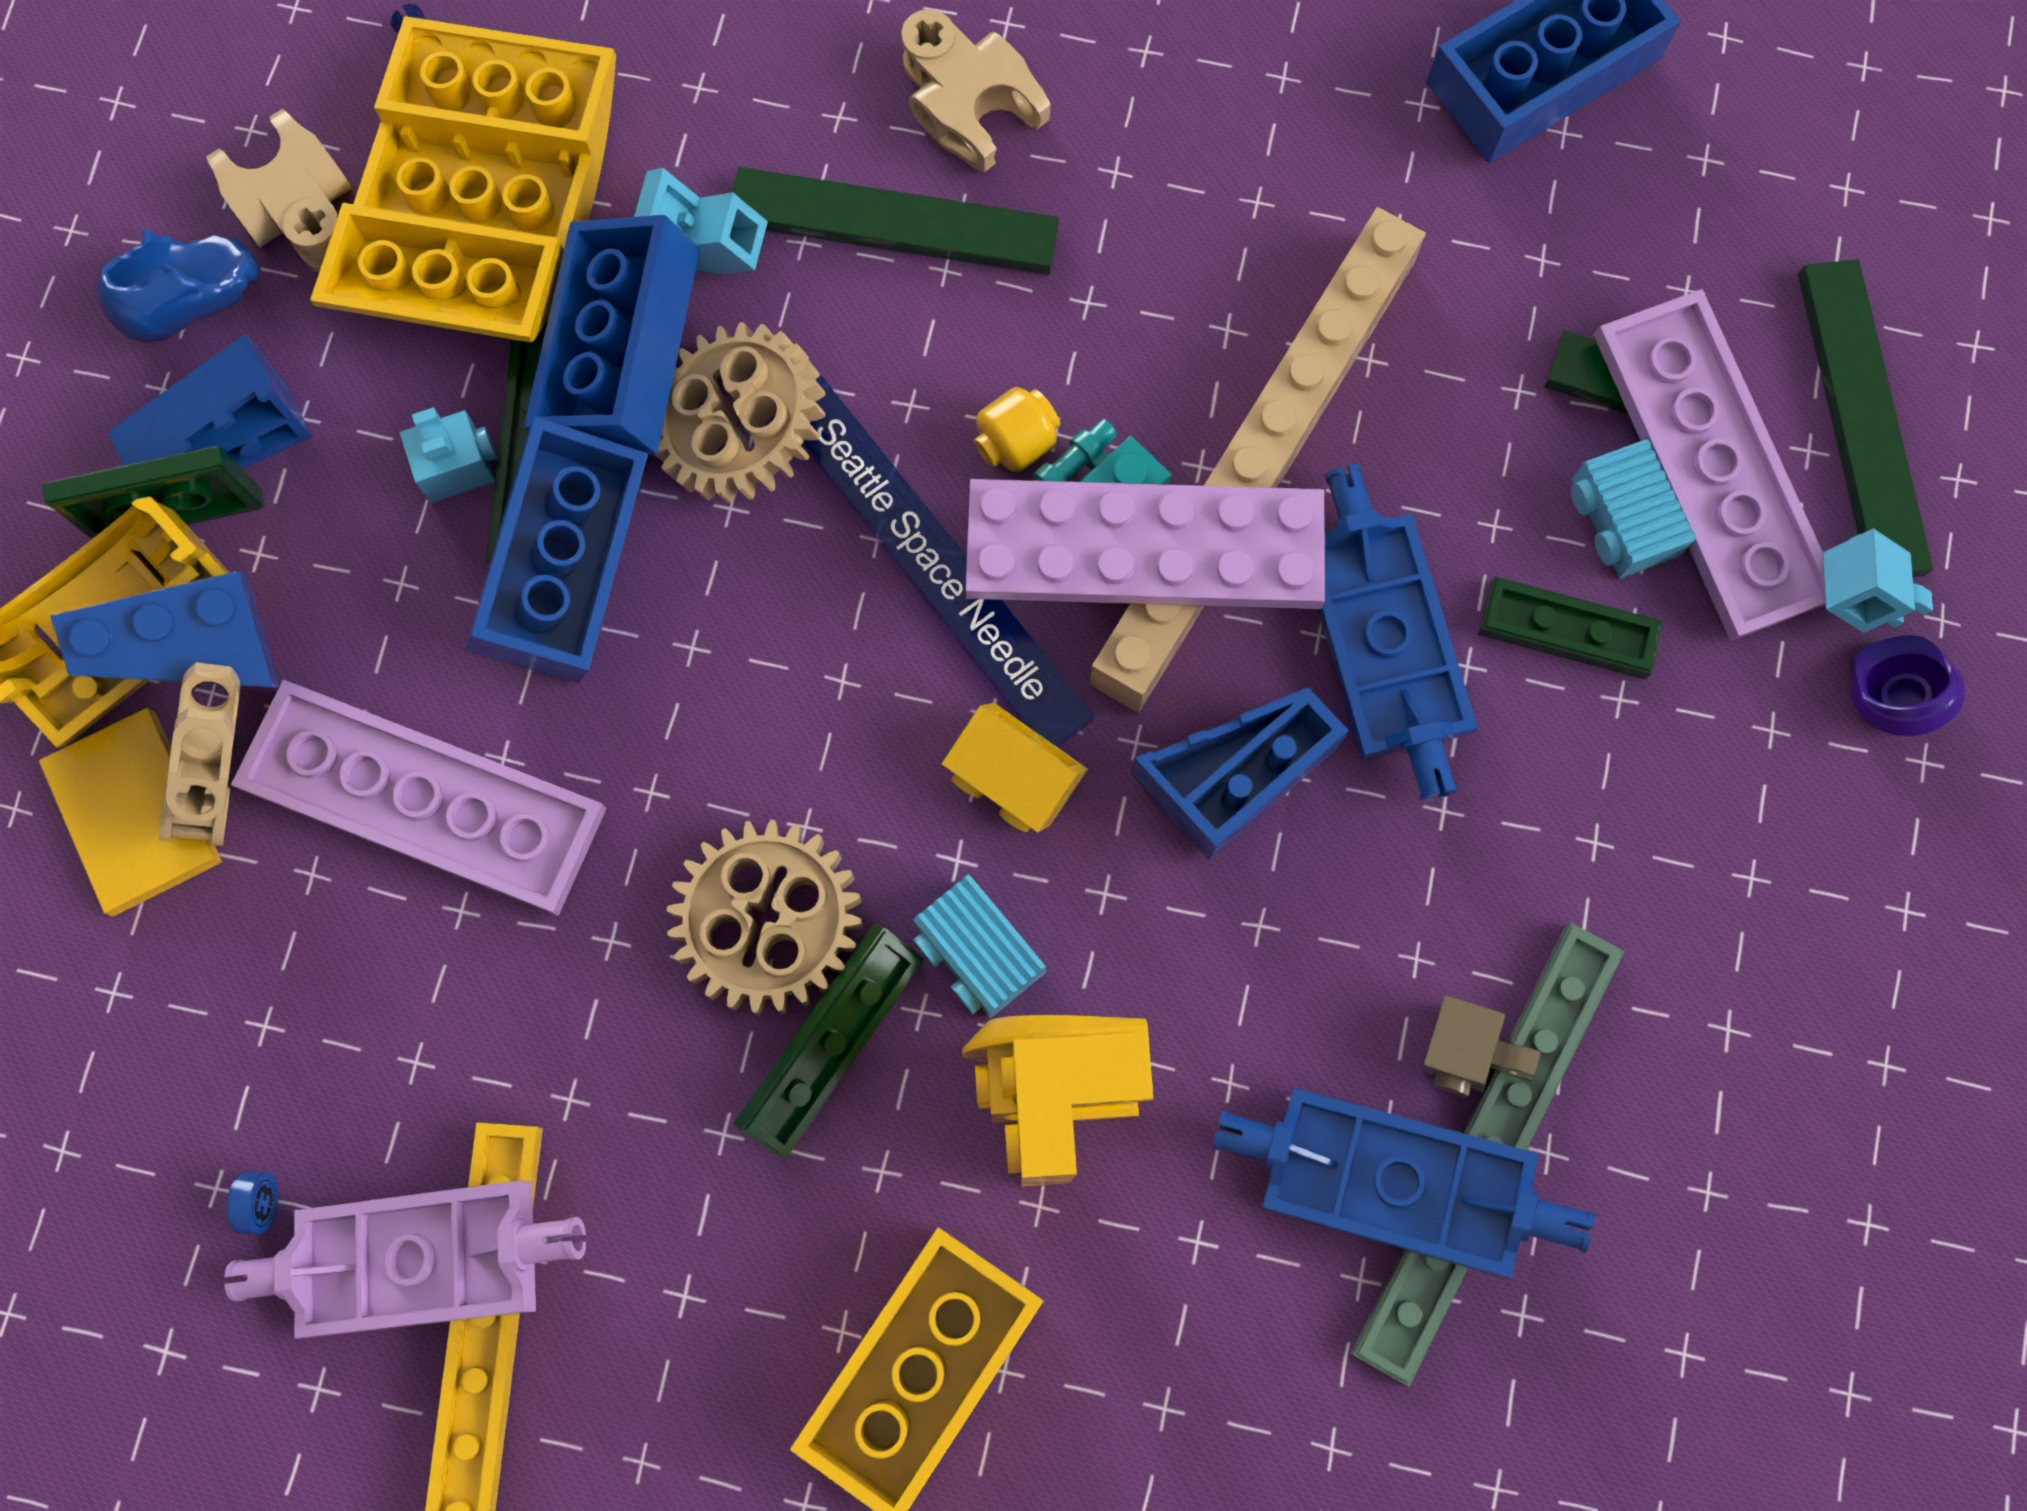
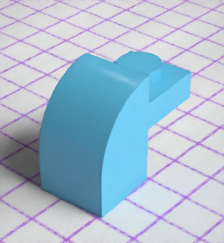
M664 168L647 171L634 217L666 215L699 247L700 252L696 270L715 274H732L755 270L768 223L767 220L733 192L699 198Z

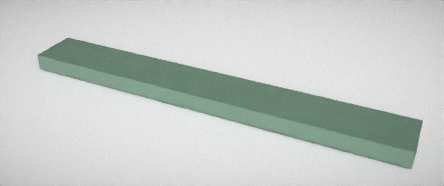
M1569 923L1564 927L1506 1042L1541 1052L1533 1081L1522 1080L1493 1069L1485 1084L1484 1091L1480 1094L1461 1133L1527 1150L1625 951L1573 923ZM1402 1250L1350 1354L1399 1383L1410 1387L1468 1268Z

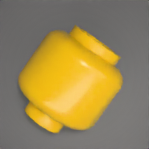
M1014 387L978 412L976 424L980 435L974 439V444L981 456L991 467L1001 463L1010 471L1019 472L1026 469L1056 446L1057 433L1055 429L1060 426V420L1050 402L1041 392L1036 389L1028 392L1021 387Z

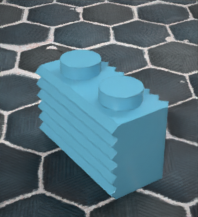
M1647 439L1588 460L1581 465L1573 476V484L1571 485L1573 503L1581 515H1589L1598 533L1595 535V547L1598 556L1605 565H1613L1619 579L1681 556L1696 540L1695 533L1690 529V522L1685 519V512L1680 509V502L1676 500L1675 492L1671 490L1670 482L1666 480L1665 472L1661 470L1660 462L1656 460L1655 452L1651 450L1650 441Z
M970 875L965 876L913 919L915 928L920 934L912 941L934 968L942 962L946 964L958 979L950 987L971 1014L982 1008L991 1019L1046 972V966Z

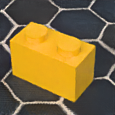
M995 703L979 706L942 762L943 766L955 773L951 780L961 790L976 798H981L984 794L1002 807L999 815L1010 825L1023 832H1028L1032 828L1037 833L1052 824L1088 771V768Z

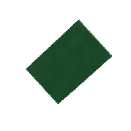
M220 446L42 483L44 502L91 539L124 514L133 505V501L140 498L152 497L156 502L173 509L187 525L259 510L265 507L262 489Z

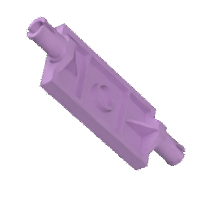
M512 1181L294 1210V1237L284 1250H280L275 1257L231 1261L226 1267L224 1278L243 1276L247 1280L224 1284L227 1297L235 1302L248 1298L277 1295L280 1299L286 1300L294 1311V1339L536 1312L534 1263L581 1259L585 1254L586 1242L572 1243V1241H561L567 1237L586 1235L585 1226L579 1217L533 1224L532 1182Z

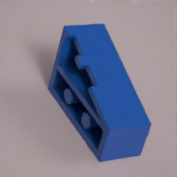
M1307 687L1243 713L1237 719L1208 731L1201 730L1189 735L1186 740L1154 753L1150 751L1135 757L1131 775L1210 861L1338 749L1349 730Z

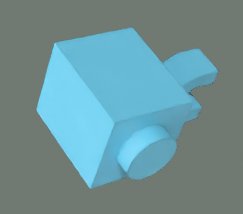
M433 407L412 414L416 427L399 432L415 483L431 503L495 482L489 461L498 459V455L491 435L486 426L477 429L465 410L440 418L438 412Z
M1874 528L1823 552L1826 610L1859 631L1865 633L1886 623L1895 628L1904 624V615L1915 610L1922 615L1933 611L1932 592L1922 585L1913 583L1911 553Z

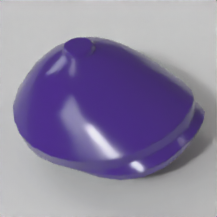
M1904 635L1884 639L1866 646L1853 659L1851 696L1854 705L1866 721L1885 733L1907 737L1924 735L1943 727L1961 710L1965 700V684L1962 675L1933 642L1922 636Z

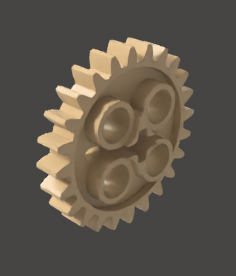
M740 322L734 337H732L722 326H719L716 331V341L711 344L701 334L697 336L698 351L693 355L683 348L679 349L678 353L683 364L679 369L675 367L657 454L654 455L663 462L661 468L688 492L692 493L696 490L708 501L717 493L727 503H732L737 488L749 500L754 499L757 483L761 482L772 492L775 490L773 475L778 471L790 478L794 476L793 469L789 464L793 457L801 460L809 459L810 456L801 445L804 440H819L821 436L811 426L810 422L825 418L826 413L815 402L825 396V391L816 382L820 374L808 360L807 354L797 343L793 344L782 331L773 335L764 324H760L753 334L744 322ZM754 372V374L752 375V377H750L748 380H746V378H747L751 373ZM720 374L725 389L736 400L733 403V408L717 383V377ZM705 400L704 404L698 408L700 403H702ZM772 416H775L774 420L770 424L764 426L767 420H769ZM738 417L753 439L755 447L752 451H750L746 435L735 425L738 422ZM727 443V444L725 445L724 449L721 450L719 453L716 454V452L718 451V449H719L723 444Z
M770 819L765 835H758L751 822L746 821L744 825V838L737 841L725 828L721 830L724 847L717 851L710 844L703 842L700 846L707 860L702 865L689 860H685L683 863L693 876L691 883L673 882L672 887L685 899L684 903L667 906L666 911L671 916L681 919L683 924L667 931V935L672 941L687 943L674 955V958L680 964L696 961V964L687 975L688 980L693 984H697L710 977L705 995L711 1000H715L725 990H728L727 1007L733 1011H736L745 997L750 1000L751 1010L755 1015H761L766 999H772L777 1011L780 1014H785L787 996L793 994L806 1007L810 1005L807 987L814 984L826 992L829 988V983L824 976L827 970L830 969L839 973L845 968L844 964L837 957L839 952H854L858 947L845 934L846 931L863 928V922L861 918L847 914V910L862 903L859 893L842 891L855 878L851 870L833 873L842 860L837 850L829 852L822 857L819 856L824 844L820 835L817 834L805 845L802 844V829L798 824H794L786 837H781L775 820ZM746 867H757L762 870V881L754 891L739 893L734 890V878L740 870ZM786 868V877L779 885L772 901V909L779 919L776 923L766 922L763 925L757 944L755 961L751 967H745L743 964L745 956L751 950L759 932V925L752 916L755 911L765 912L767 910L777 870ZM804 885L817 888L819 890V899L812 909L805 912H795L789 908V897L796 888ZM726 922L740 924L742 930L741 938L735 946L726 950L714 948L712 939L717 927ZM785 940L796 943L799 950L798 957L791 966L785 969H774L769 966V951L776 943Z

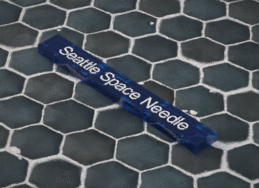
M820 374L816 382L825 391V396L815 402L826 414L825 418L811 421L810 424L821 436L819 440H804L802 445L1022 723L1056 747H1060L1094 721L1093 713L1002 600L966 599L967 556Z

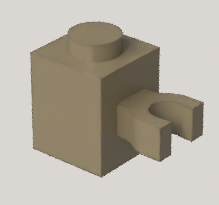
M1445 995L1424 1062V1075L1434 1077L1433 1087L1453 1095L1468 1097L1470 1089L1483 1093L1490 1068L1532 1082L1541 1052L1499 1040L1505 1019L1504 1013Z

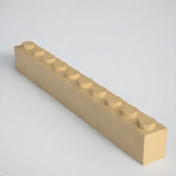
M1379 207L1375 209L1204 486L1277 488L1413 267L1426 232ZM1130 604L1094 661L1089 685L1139 714L1204 606Z

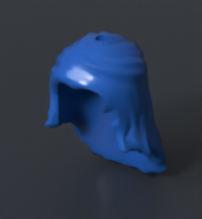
M144 228L142 242L139 246L132 247L122 257L116 256L100 270L99 284L95 288L104 314L116 329L133 340L141 342L159 341L172 337L198 319L214 315L240 301L247 284L257 281L259 264L256 262V257L236 238H225L215 234L207 239H199L185 244L173 240L170 235L161 237Z

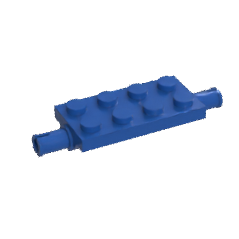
M1349 464L1347 466L1348 474L1344 473L1343 466L1337 467L1325 475L1339 520L1336 521L1335 528L1325 533V602L1322 609L1317 610L1361 760L1398 751L1408 753L1420 791L1419 797L1421 802L1434 800V795H1438L1439 799L1458 792V788L1454 783L1443 743L1449 739L1473 734L1478 727L1412 513L1394 518L1380 516L1379 511L1371 507L1361 474V466L1359 464Z
M1293 1088L1284 1122L1277 1121L1276 1126L1229 1114L1228 1111L1222 1110L1218 1122V1125H1220L1219 1129L1242 1136L1216 1130L1213 1149H1221L1266 1162V1169L1271 1170L1263 1204V1210L1507 1280L1512 1278L1521 1240L1527 1242L1529 1236L1575 1248L1583 1253H1586L1589 1248L1592 1234L1571 1229L1565 1225L1590 1231V1228L1594 1227L1595 1212H1585L1538 1199V1192L1532 1190L1539 1157L1537 1153Z

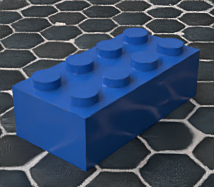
M1515 0L1441 44L1436 52L1426 84L1486 161L1491 163L1661 60L1681 20L1664 0Z
M666 215L570 222L523 427L527 431H529L534 416L648 454H657L700 252L699 247Z
M534 416L521 452L464 651L579 684L590 668L648 453Z

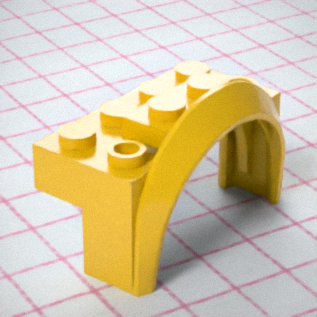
M152 497L133 501V505L112 524L52 571L0 608V704L15 702L56 748L67 746L150 680L68 675L64 659H60L35 632L36 624L60 649L50 615L229 573L173 509L156 502ZM135 551H140L143 554V556L164 578V583L155 575V573L147 566V564L138 556V554Z
M1077 1015L1001 1017L989 1020L962 1048V1056L964 1058L988 1061V1064L975 1065L977 1104L979 1109L991 1108L992 1123L1017 1121V1124L1005 1125L1008 1174L1020 1173L1021 1187L1068 1184L1077 1175L1073 1121L1138 1117L1139 1107L1137 1102L1152 1101L1154 1099L1146 1019Z

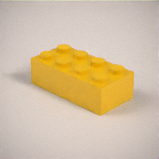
M938 1227L790 1450L873 1511H908L1044 1302L1043 1299Z

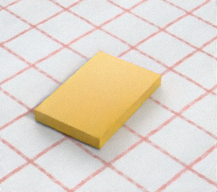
M148 707L38 760L104 914L112 917L222 863L216 847L211 845L212 841L171 837V841L159 840L171 746L156 713Z

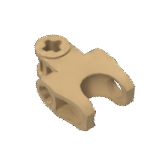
M931 9L919 10L910 15L904 22L901 31L902 44L905 49L903 54L904 71L909 79L920 88L909 97V106L919 124L943 149L955 154L974 169L985 173L996 164L994 159L996 147L990 135L978 122L983 115L998 110L1012 112L1028 126L1037 129L1050 120L1051 104L1046 94L1029 71L1024 58L1002 36L995 32H990L974 45L951 22L949 17L940 11Z
M281 109L269 117L270 122L280 136V149L276 157L267 165L257 169L239 167L220 148L206 156L217 179L220 194L257 245L261 248L284 233L305 264L313 271L320 272L338 217V213L331 202L350 191L352 187L317 137L297 123L285 110Z
M196 662L183 675L178 715L175 721L171 744L168 778L163 798L159 840L171 841V837L209 840L212 841L211 845L223 846L230 788H227L241 683L232 667ZM215 682L227 690L229 697L222 705L207 707L196 702L191 691L199 683Z

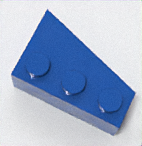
M246 333L108 432L123 466L220 446L242 469L312 437L287 382Z
M241 571L50 615L68 675L182 682L185 672L194 663L198 662L232 667L239 677L240 685L280 686L249 576ZM202 682V683L218 684V683H215V682Z

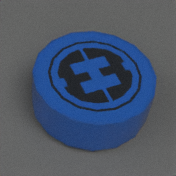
M244 1171L232 1183L227 1196L226 1215L228 1223L235 1233L263 1234L272 1225L279 1200L278 1185L272 1173Z

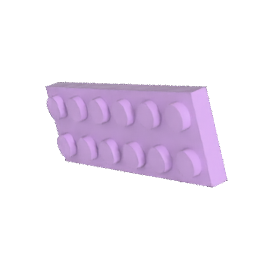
M1703 289L1600 326L1593 334L1640 440L1647 439L1650 441L1651 450L1655 452L1656 460L1660 462L1661 470L1665 472L1666 480L1670 482V488L1675 492L1676 500L1680 502V509L1685 512V519L1690 522V529L1695 533L1696 540L1688 548L1729 640H1736L1825 606L1822 549Z
M970 479L966 599L1322 609L1325 602L1324 489Z
M284 679L231 783V786L240 791L556 916H559L607 809L600 802Z

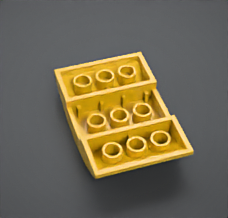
M404 16L374 106L381 122L354 204L342 203L310 299L313 306L532 343L542 331L549 318L570 222L587 221L590 218L601 173L611 114L616 64L614 49Z

